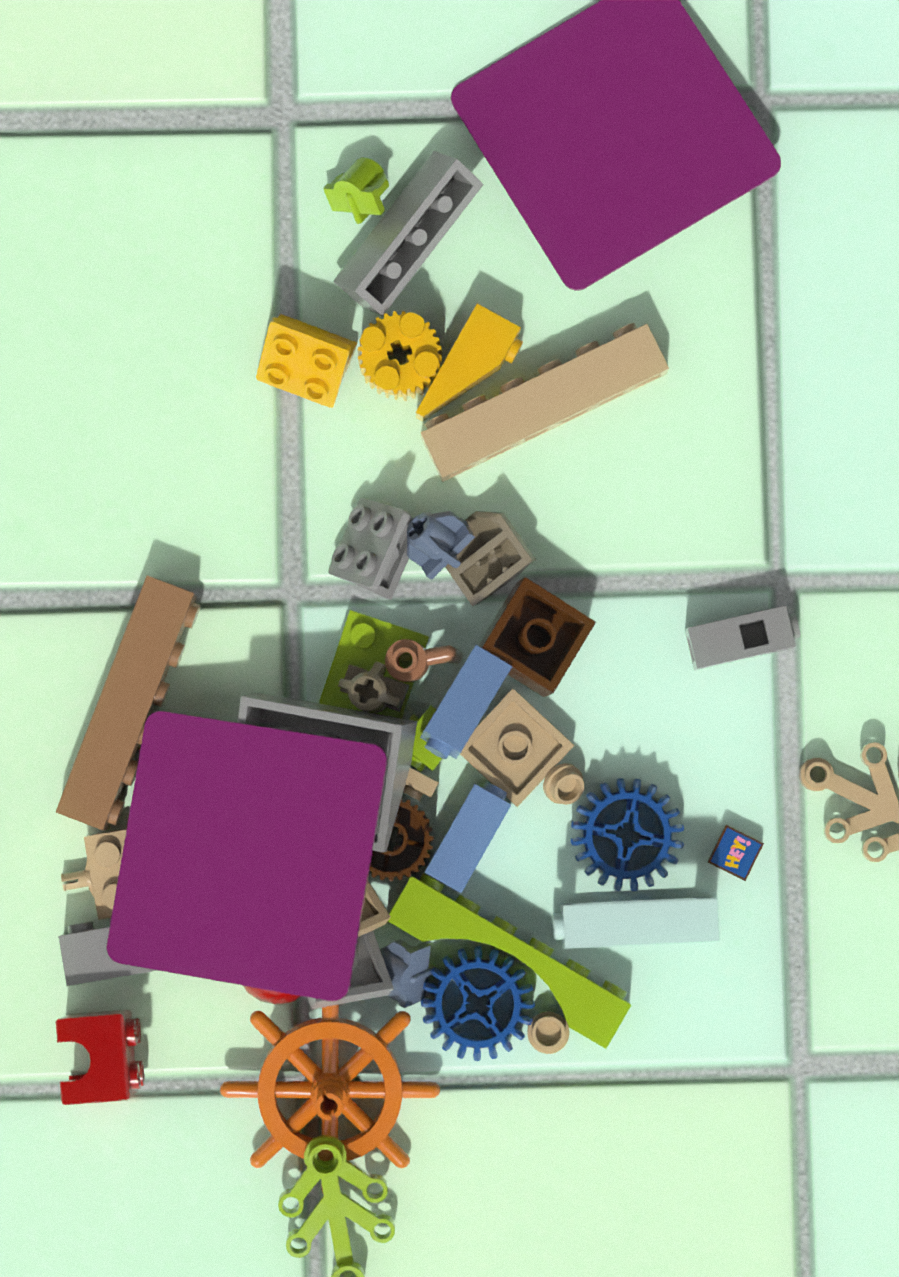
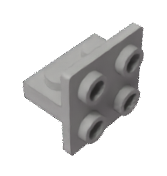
M361 497L349 515L348 526L340 544L333 552L332 563L328 573L391 600L409 560L407 556L406 535L408 525L413 517L403 509Z

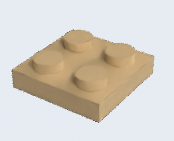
M512 688L475 728L460 755L491 784L507 792L506 798L518 807L546 777L547 773L575 745Z

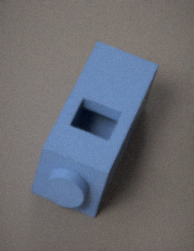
M475 645L420 736L421 739L427 742L425 745L426 749L443 759H447L448 756L457 759L512 666Z
M487 781L482 788L474 784L425 873L462 893L511 807L510 803L504 801L507 792Z

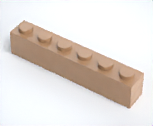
M148 575L146 576L55 813L107 831L109 824L117 825L125 805L124 801L119 800L124 785L132 786L136 778L138 762L134 759L142 743L145 722L153 713L155 705L163 706L170 689V684L165 682L170 666L178 667L186 645L180 643L185 627L192 629L198 617L201 605L195 604L196 594Z

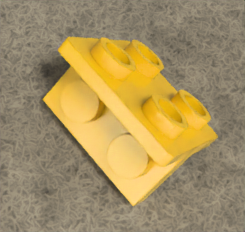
M279 314L278 318L273 317L269 324L256 379L302 398L333 408L342 379L355 354L357 342Z

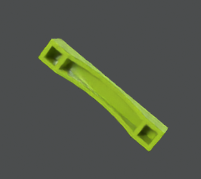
M425 873L421 875L420 879L413 876L410 877L389 913L391 918L388 922L422 942L437 939H468L492 945L515 956L533 969L550 988L561 1006L569 1028L607 1049L632 1006L624 1000L627 994L625 990L608 980H605L602 986L587 978L591 971L570 958L565 965L550 957L554 951L553 948L534 937L531 938L529 944L514 936L518 928L498 916H495L494 920L490 922L478 915L481 906L459 894L456 901L441 893L445 885Z

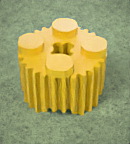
M393 311L392 316L385 313L384 319L377 317L376 324L370 322L368 324L369 327L364 329L359 340L358 362L361 375H364L366 384L369 383L371 389L376 388L379 395L384 392L386 398L394 395V400L402 397L404 401H407L408 396L415 399L417 393L423 395L424 388H430L431 381L435 379L436 373L439 372L440 365L442 364V348L439 337H436L435 329L430 330V323H425L422 316L413 312L406 313L402 311L401 315H398L396 311ZM396 348H401L403 351L411 353V355L406 356L407 363L399 365L397 359L389 360L388 356L393 355V350Z

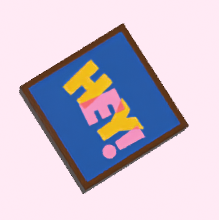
M725 825L707 863L746 881L764 843Z

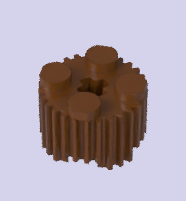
M401 797L394 826L399 828L398 835L404 836L403 844L395 845L393 851L379 852L373 850L369 869L372 872L371 877L373 878L380 875V880H384L386 877L389 878V881H394L395 877L402 880L403 876L410 877L413 873H417L420 865L424 866L426 864L423 859L430 857L427 851L433 849V846L429 844L430 841L434 840V837L429 835L433 828L429 827L430 820L426 817L425 812L418 810L419 806L417 804L412 807L410 800L404 803Z

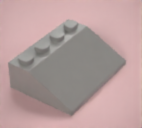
M260 692L241 696L237 723L377 745L385 751L387 768L373 850L386 852L412 761L417 721Z

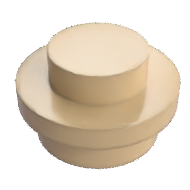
M559 764L547 773L543 782V791L546 797L554 803L572 804L583 794V775L573 764Z
M545 1011L535 1015L532 1018V1024L528 1025L527 1028L528 1040L532 1047L544 1054H553L563 1049L569 1039V1027L566 1020L558 1013L552 1011Z

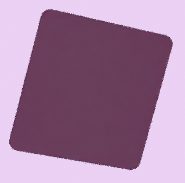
M601 0L458 84L451 94V102L454 109L563 284L574 291L588 288L772 179L781 168V158L680 0Z
M165 711L151 714L144 726L107 939V953L114 962L320 1000L338 1001L344 998L349 991L387 768L385 751L381 747L369 743Z

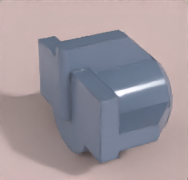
M451 511L438 513L423 512L415 516L408 525L406 535L407 556L410 560L421 566L426 577L432 580L447 564L453 568L460 566L457 555L475 536L467 521Z
M398 939L380 949L393 985V990L388 997L397 1001L403 1008L421 1002V999H425L426 990L423 989L424 983L427 982V977L432 976L431 970L436 967L429 962L431 945L427 942L411 946Z

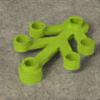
M321 1135L312 1139L305 1148L304 1162L307 1167L292 1188L284 1190L279 1196L278 1208L281 1214L289 1218L296 1217L303 1211L304 1199L321 1179L324 1195L299 1229L292 1230L287 1235L286 1250L295 1258L305 1257L311 1250L313 1239L328 1220L337 1263L332 1270L331 1277H340L341 1273L346 1270L354 1272L356 1277H365L362 1266L354 1262L346 1217L370 1232L372 1239L378 1243H387L392 1240L395 1235V1222L389 1215H376L341 1192L338 1176L361 1189L364 1198L371 1203H379L386 1198L388 1184L382 1175H369L346 1160V1149L339 1139L330 1135ZM327 1149L334 1156L329 1161H322L318 1158L317 1154L321 1150ZM371 1183H379L383 1190L378 1194H372L367 1190V1187ZM293 1197L298 1200L299 1205L296 1208L289 1209L283 1204L284 1200ZM379 1223H385L390 1227V1230L386 1234H379L374 1228ZM295 1238H303L307 1244L304 1248L297 1249L291 1245V1241Z

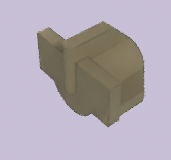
M375 661L370 671L349 664L345 677L340 679L338 687H340L341 692L348 694L351 703L364 712L376 714L386 708L400 712L409 685L385 677L386 665Z

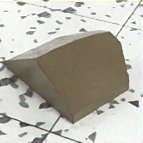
M475 511L465 519L475 538L457 555L460 561L458 568H453L449 564L445 566L472 607L517 578L536 560L509 519L501 512Z

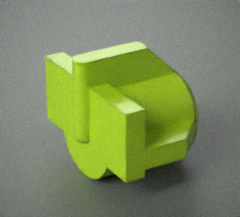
M361 157L346 172L339 174L330 184L327 183L323 190L332 211L350 212L353 214L356 224H361L370 214H383L385 208L380 196L389 187V182L378 162L370 158Z

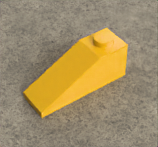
M477 303L415 412L416 418L424 422L498 372L505 361L512 364L524 343L518 339L521 327Z

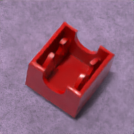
M131 1010L68 1014L56 1020L57 1043H79L86 1048L90 1056V1066L86 1074L69 1076V1081H60L61 1103L63 1105L124 1101L132 1097L141 1086L145 1085L143 1060L135 1061L134 1048L138 1043H141V1024L139 1018H132Z

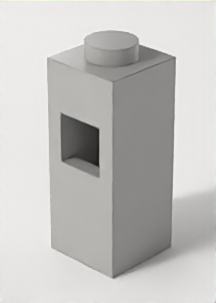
M785 605L689 627L685 630L693 669L697 671L796 647L794 639L800 638V629L795 613L788 614L787 606Z

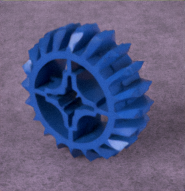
M618 778L616 780L617 792L612 793L609 785L605 782L600 784V789L605 796L601 800L593 792H589L586 795L588 801L594 805L591 810L582 805L577 806L576 811L586 816L585 823L572 821L571 828L583 830V837L571 838L570 842L571 845L576 846L584 844L586 851L575 855V859L577 862H580L589 857L593 862L584 870L587 876H590L599 868L602 871L597 881L599 885L604 886L609 876L615 877L613 889L621 891L623 879H629L630 890L635 892L638 891L639 886L637 878L643 877L647 887L654 886V879L650 874L652 871L655 870L659 876L666 878L668 872L660 864L664 860L674 865L678 863L679 859L669 854L668 851L670 847L676 849L683 848L684 842L671 840L672 832L679 833L684 831V825H670L669 819L679 815V809L674 808L667 812L663 810L662 807L670 800L668 794L661 796L657 802L652 799L657 790L656 785L650 784L645 794L640 793L641 780L636 778L632 782L631 791H625L624 779ZM627 799L623 817L618 823L608 825L595 822L598 814L607 805L617 800ZM640 802L654 812L660 823L662 835L647 832L640 827L638 822ZM630 813H632L630 822L632 824V831L649 839L648 841L637 839L636 843L630 841L632 846L626 847L623 857L624 846H622V839L616 837L615 834L606 833L605 830L615 831L618 827L624 829L623 823L629 822ZM592 835L606 837L615 844V868L609 866L600 858L595 850ZM640 845L659 847L658 852L649 863L635 870H627L631 854L636 847Z
M475 946V959L467 960L464 948L458 949V956L461 962L456 965L448 955L443 957V962L449 970L444 974L440 969L434 967L431 970V974L440 980L438 985L425 982L423 986L424 990L435 993L434 999H421L422 1007H434V1013L423 1017L424 1024H430L435 1021L439 1024L437 1028L430 1032L431 1038L436 1039L445 1033L448 1038L443 1042L442 1049L448 1051L454 1042L460 1044L457 1050V1058L460 1059L464 1058L467 1047L474 1048V1061L481 1060L480 1048L488 1047L491 1059H496L498 1054L494 1045L500 1042L507 1052L513 1050V1046L507 1037L512 1033L517 1039L523 1040L525 1034L516 1028L518 1022L531 1025L533 1020L528 1015L521 1014L522 1008L531 1009L535 1007L534 1000H522L521 994L529 993L533 990L532 984L526 983L518 986L516 982L526 974L524 969H517L511 975L507 971L514 962L511 956H508L502 965L495 963L499 951L493 948L490 952L489 960L482 959L483 951L481 946ZM474 968L487 969L497 973L502 979L486 988H479L471 983L463 971ZM453 979L463 995V1002L453 1014L445 1018L442 1009V997L445 988ZM464 985H467L471 992H475L478 997L485 994L488 995L496 990L494 994L489 996L490 1003L485 1004V1006L489 1007L486 1012L491 1019L490 1022L477 1010L471 1013L468 1011L463 1016H459L467 1010L465 1004L470 1003L467 1000L469 993L464 988ZM511 989L513 1010L508 1022L502 1027L495 1017L492 1007L494 1002L502 996L501 994ZM476 1019L481 1021L492 1035L485 1038H470L458 1033L454 1028L467 1020Z

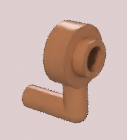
M404 639L395 642L389 647L385 656V665L393 678L410 683L421 679L430 665L446 662L452 665L459 664L462 661L463 654L459 649L451 645L425 649L421 644L413 640ZM408 652L412 655L413 662L410 667L402 668L398 662L401 654Z

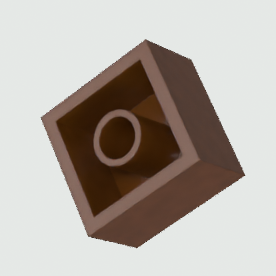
M524 577L516 582L478 646L511 665L512 668L508 673L510 677L542 697H546L555 692L596 624V621Z

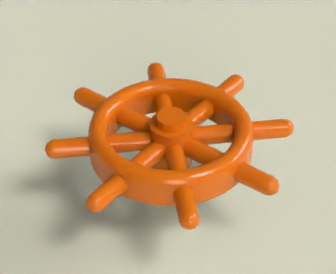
M338 1004L322 1007L321 1018L300 1023L284 1033L265 1013L254 1011L250 1015V1023L273 1045L263 1061L259 1080L226 1081L220 1086V1093L226 1098H258L262 1119L271 1136L250 1156V1164L254 1168L263 1167L283 1147L304 1159L305 1148L313 1138L299 1131L318 1114L322 1118L321 1135H330L338 1139V1118L342 1113L361 1131L353 1137L340 1140L346 1149V1160L357 1159L377 1147L396 1167L406 1168L410 1163L409 1155L388 1135L398 1118L402 1098H435L440 1094V1086L436 1082L402 1081L397 1060L388 1046L410 1024L411 1016L409 1013L399 1011L375 1033L358 1022L339 1018ZM322 1039V1069L300 1049L301 1046ZM339 1039L360 1047L340 1069ZM287 1059L309 1081H276V1078ZM373 1059L384 1081H352ZM276 1098L309 1099L286 1120L279 1109ZM351 1098H384L377 1117L373 1121ZM327 1149L321 1150L317 1154L318 1158L322 1161H329L334 1156Z

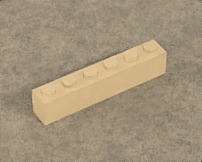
M635 323L628 324L613 332L612 334L615 339L601 346L598 341L586 344L575 351L576 358L562 364L560 359L553 360L538 368L539 376L524 382L522 377L516 378L500 387L502 394L489 400L486 399L485 395H481L463 404L464 412L450 419L448 414L444 413L425 423L427 430L420 432V436L441 481L449 480L667 375L669 367L648 324L637 328Z

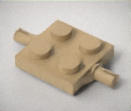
M127 828L85 835L84 843L87 854L85 870L61 874L62 882L79 880L63 883L64 891L89 887L95 899L98 920L111 918Z

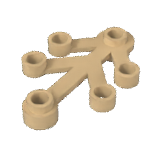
M880 743L866 744L860 752L861 761L869 769L877 794L834 774L831 764L823 758H812L801 765L799 780L806 789L810 791L828 789L870 810L844 820L841 818L829 820L824 826V836L829 842L843 843L852 834L890 821L899 824V802L885 765L887 751ZM871 747L877 748L881 753L879 762L875 764L869 762L866 757V753ZM815 766L821 767L825 772L823 781L819 783L814 782L810 777V771ZM836 822L842 824L845 830L844 835L839 839H834L829 832L831 825ZM899 833L884 839L880 837L866 839L862 844V855L870 862L884 860L889 853L899 850ZM873 841L879 842L882 846V853L877 858L871 857L867 850L868 845Z

